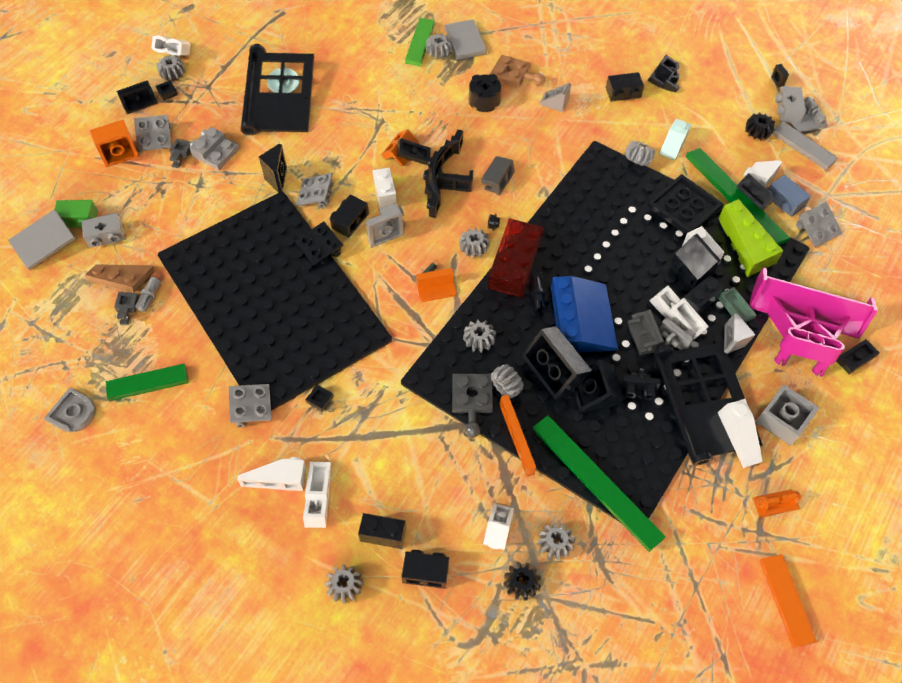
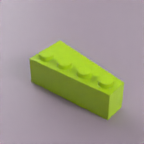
M738 199L724 205L719 221L727 237H730L732 241L731 246L733 250L737 251L738 260L741 265L743 264L746 276L749 277L761 271L762 268H768L776 264L783 252L782 248Z

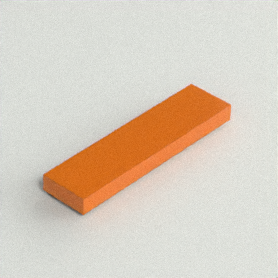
M508 395L501 396L500 408L527 477L535 474L536 465Z
M783 554L762 558L760 560L761 566L792 647L796 648L816 643L817 641Z

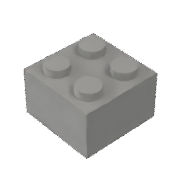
M783 384L759 416L756 423L791 446L819 407Z

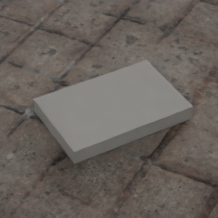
M474 19L444 25L445 32L452 41V50L456 60L486 55L487 50Z
M54 209L8 241L27 269L31 270L76 238Z

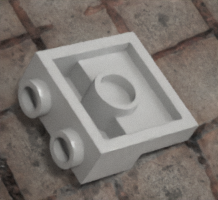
M210 127L208 130L204 129L201 137L198 140H193L190 144L192 157L218 171L240 149L239 144L225 138L223 132L213 127Z
M396 203L387 205L379 209L380 216L366 221L368 243L371 248L403 235L405 224L402 219L404 212L401 206H397Z

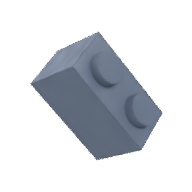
M785 174L769 186V189L778 196L773 202L791 217L802 210L811 197Z

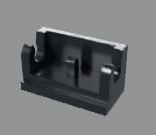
M148 80L116 91L126 114L158 104Z
M439 167L437 176L438 189L471 192L473 170H470L468 176L443 173V167Z

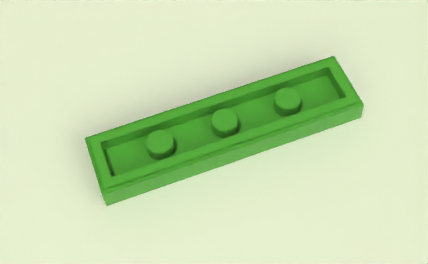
M419 19L405 58V64L421 66L426 51V42L432 34L435 20Z

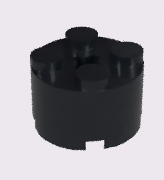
M483 74L472 76V80L469 83V104L471 107L474 106L479 112H490L497 105H500L502 86L497 75Z

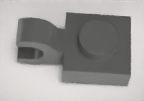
M175 140L169 150L171 154L169 160L173 161L172 167L179 168L181 159L188 157L191 152L190 141Z
M118 292L114 308L118 312L117 319H120V325H128L129 312L136 311L135 305L139 299L138 293Z

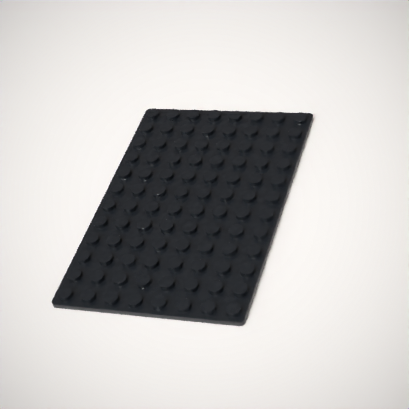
M279 192L158 253L162 264L238 385L269 384L271 411L392 342V336L334 258L329 255L313 266L295 243L297 239L312 229L284 192Z

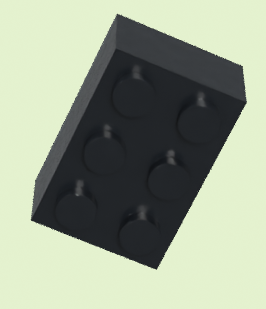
M557 326L541 329L521 355L555 400L571 396L592 371Z

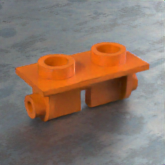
M790 489L756 496L752 499L761 518L799 510L798 501L801 500V495L799 492Z

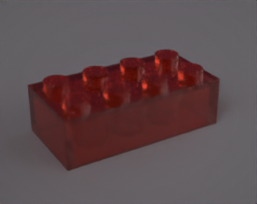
M509 218L489 273V289L524 297L542 242L544 227Z

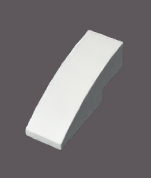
M666 286L649 300L665 318H678L682 323L680 326L682 330H693L696 333L694 339L709 327L686 299L682 298L680 300L669 286Z
M310 462L303 514L305 528H326L331 462Z

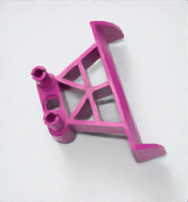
M767 268L761 269L749 303L752 309L768 313L783 336L780 343L781 349L774 358V361L778 365L782 362L781 365L785 366L792 354L818 361L813 367L812 372L820 377L825 375L828 367L837 361L844 350V344L837 340L840 334L860 339L878 311L875 298L870 297L866 304L767 276Z

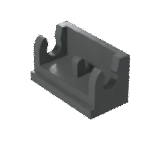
M499 156L494 158L481 178L482 183L491 186H486L485 190L501 195L515 173L513 160Z
M651 309L633 314V319L629 320L627 324L639 354L654 353L657 347L663 345L664 340Z

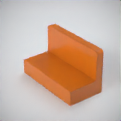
M409 129L399 132L381 155L385 160L394 157L400 166L406 164L408 159L397 156V141L401 138L420 144Z
M452 268L416 274V285L421 302L457 295Z

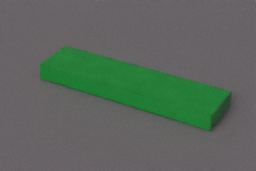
M179 364L105 381L107 399L113 401L187 384L186 365Z

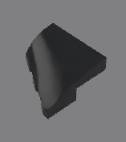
M666 54L648 81L667 91L677 92L679 90V86H677L679 63Z

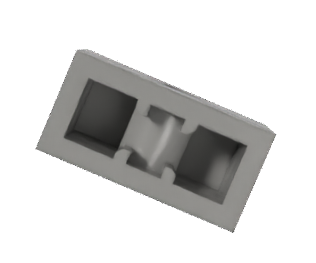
M782 86L780 92L775 97V102L778 103L777 114L780 116V122L800 123L806 112L802 87Z
M118 213L81 221L83 238L89 248L126 240L123 222Z

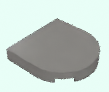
M70 387L44 417V420L65 432H77L86 428L92 422L95 416V406L86 395Z

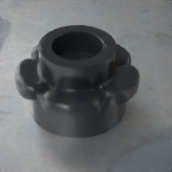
M496 213L494 215L489 214L487 228L494 231L495 228H499L500 217H497Z

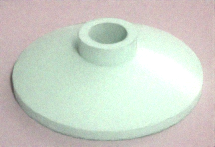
M281 68L273 70L269 75H280ZM284 69V75L298 76L294 70ZM267 79L269 89L274 93H279L280 80ZM283 80L282 93H292L299 85V80Z

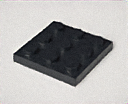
M681 174L650 200L647 207L687 235V233L701 227L722 208L723 203Z

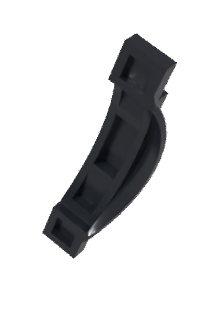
M457 129L455 136L452 135L451 141L446 140L444 146H441L440 150L435 151L433 157L429 158L428 170H425L423 174L425 194H427L426 208L429 209V217L436 218L440 207V191L436 182L439 167H442L453 154H459L463 144L464 130Z

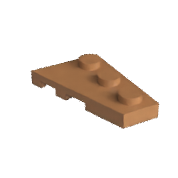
M96 264L85 274V277L90 282L134 293L155 270L152 265Z

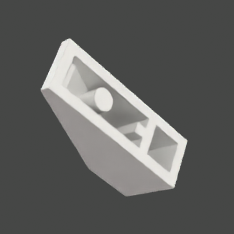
M743 399L726 404L718 414L743 468L762 463L754 417L746 400Z
M290 457L289 459H281L240 474L237 480L241 487L303 491L307 467L301 458Z

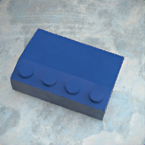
M574 276L553 277L550 290L556 326L578 353L618 350L606 284Z

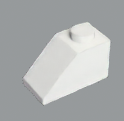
M782 161L756 162L752 168H747L743 176L745 177L748 173H753L767 186L777 174Z
M496 503L493 504L483 542L484 545H488L492 549H505L514 508Z

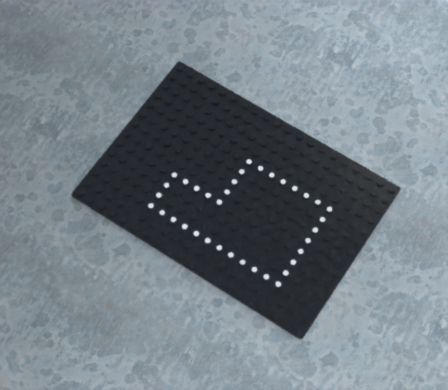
M593 141L401 379V385L466 426L469 423L468 413H452L453 374H491L497 367L505 364L513 367L521 377L524 386L523 390L516 397L510 398V401L536 465V470L620 522L533 431V427L546 416H549L649 519L687 456L688 451L654 353L639 354L627 323L633 319V314L651 309L656 324L660 328L665 317L649 300L666 286H669L680 300L692 290L671 265L674 254L682 247L686 235L647 207L648 202L673 182L674 179L647 166L631 162L625 155L597 141ZM723 204L722 208L702 225L724 251L713 278L724 286L722 292L735 287L749 305L760 271L749 277L746 276L745 268L738 260L737 251L733 250L731 246L732 241L730 237H727L719 221V216L724 207ZM789 238L788 242L779 245L783 252L777 263L767 268V276L790 282L808 253L809 247L792 238ZM532 276H535L536 281L537 276L541 277L547 307L544 313H541L540 309L539 313L535 312L534 301L530 295L531 285L529 279ZM574 276L606 284L618 350L582 352L578 354L588 366L598 360L613 364L620 385L624 375H630L631 372L638 373L639 368H644V374H651V378L660 379V386L653 401L643 399V392L637 391L635 398H625V400L610 408L580 413L574 393L569 397L558 400L553 398L521 356L541 329L556 327L550 290L553 277ZM718 299L699 315L709 327L693 340L689 348L724 343L725 324L732 316ZM752 309L756 313V317L746 322V324L754 332L755 336L745 347L728 353L735 373L768 320V313ZM477 319L480 323L486 320L487 325L492 324L493 330L496 332L494 345H491L489 350L483 348L482 353L479 349L473 352L472 347H467L466 341L463 340L465 327H469L470 321L476 324ZM672 344L669 345L673 347L674 351L680 350L678 347L675 348ZM716 356L696 359L703 378L722 374ZM691 360L671 363L677 382L698 379ZM725 379L704 382L711 401L720 400L727 389ZM492 382V413H476V423L481 428L480 435L520 459L500 408L502 395L497 391ZM700 383L679 387L686 406L706 402ZM469 390L467 392V394L470 397H474L478 394L475 390Z

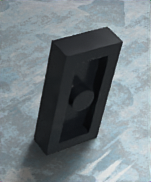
M401 138L397 141L398 157L428 165L430 147Z
M865 339L840 355L836 362L850 375L876 358L880 352Z

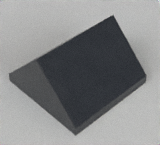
M277 144L258 157L264 179L279 193L283 192L287 164L282 144Z

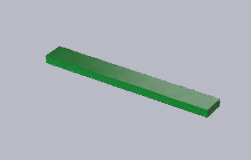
M701 148L686 154V158L730 203L739 199L778 245L788 242L790 237L763 210L736 187L737 184Z
M546 416L533 427V431L648 552H651L665 539L666 536L549 416Z

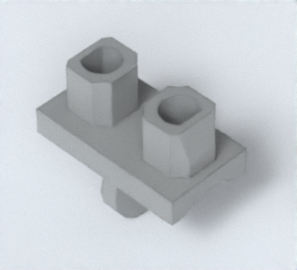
M666 317L659 328L661 336L666 339L663 345L667 344L669 346L672 344L680 350L690 347L696 333L691 329L682 330L680 328L682 323L676 317L672 319Z

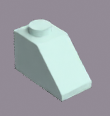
M675 119L661 148L660 155L675 160L687 139L692 124Z

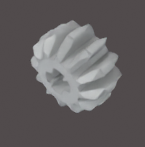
M436 33L435 36L430 35L426 42V51L430 54V57L443 59V57H448L451 53L452 41L448 38V35L443 36L442 33L440 35Z
M170 54L168 57L164 56L157 63L158 73L165 81L169 79L171 81L174 79L178 80L185 73L183 60L178 58L177 55L171 56Z
M635 140L631 141L625 150L626 158L641 166H648L655 154L652 147Z
M476 227L474 230L468 228L467 232H463L459 239L460 250L465 252L466 256L472 255V258L477 255L481 258L482 253L486 254L490 245L488 234H484L483 229L477 231Z
M477 319L476 324L470 321L469 327H465L463 340L466 341L467 347H472L473 352L479 349L482 353L483 348L489 350L490 346L494 345L496 332L493 330L492 324L487 325L486 320L480 323Z
M505 364L497 367L491 373V381L502 396L508 395L509 398H513L523 390L524 384L521 381V377L513 367Z
M556 522L552 524V528L549 525H545V531H540L539 533L541 539L538 540V545L543 546L541 553L549 552L548 559H551L552 555H555L557 561L560 560L561 555L567 558L569 555L568 551H573L574 549L572 543H574L575 538L570 536L572 533L571 529L564 530V524L560 528L557 527ZM555 538L559 539L558 544L553 543Z
M343 564L340 571L337 567H334L335 574L328 573L327 577L330 581L325 582V587L329 588L327 591L328 596L334 595V602L341 598L343 604H346L347 597L354 601L353 593L361 594V590L358 588L363 586V581L359 580L361 573L355 572L354 566L347 570L346 565ZM345 580L348 586L343 588L340 582Z

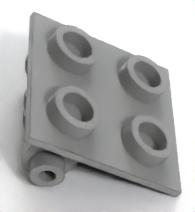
M810 97L805 98L806 112L800 123L791 122L793 127L800 133L827 127L826 116L823 115L819 106L815 105L814 99Z
M168 115L134 118L138 151L172 147L170 136L171 123L168 120Z
M333 173L305 178L296 206L317 203L321 209L327 207L328 199L332 192L331 189L334 185Z
M827 202L800 215V219L796 223L798 229H806L814 247L842 234Z
M269 384L229 386L230 423H235L237 427L242 428L246 422L272 420Z

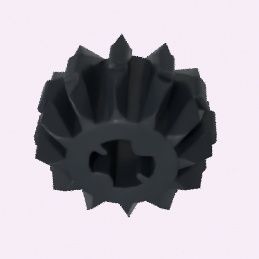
M760 112L752 114L747 119L745 132L748 133V136H753L754 139L758 138L760 141L768 139L773 134L775 121L772 120L771 116L762 115Z
M517 562L516 568L511 565L509 567L510 573L504 574V578L507 581L503 585L509 588L507 591L508 595L516 593L515 600H518L520 595H522L523 600L527 601L528 595L534 598L536 596L535 590H540L541 586L537 582L541 580V576L535 575L537 572L536 568L529 570V563H526L524 568L520 562ZM519 578H522L523 581H526V584L522 585L521 582H518Z

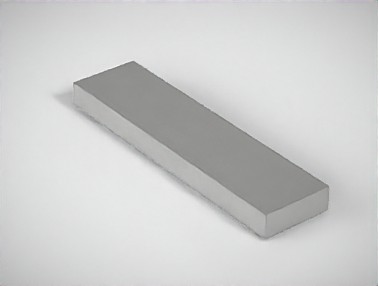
M784 121L774 128L773 135L824 170H827L837 161L838 158Z

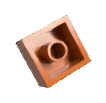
M124 119L90 130L94 144L106 167L139 157Z

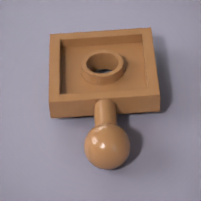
M504 55L500 56L490 73L497 75L498 80L502 84L519 88L523 79L532 80L538 86L543 85L545 82V75L539 72L535 75L527 73L530 69V62Z

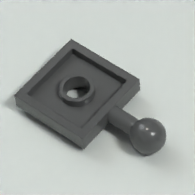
M453 374L452 413H468L469 423L466 424L464 431L468 437L475 438L481 431L480 425L476 423V413H492L491 374ZM469 390H475L478 394L474 397H470L467 394V392Z

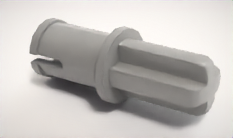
M151 277L145 289L141 290V296L135 305L138 311L145 312L151 300L155 299V293L161 285L159 279Z

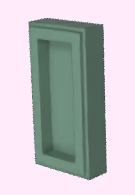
M735 287L721 293L719 300L731 316L734 313L738 314L745 323L756 317V313Z

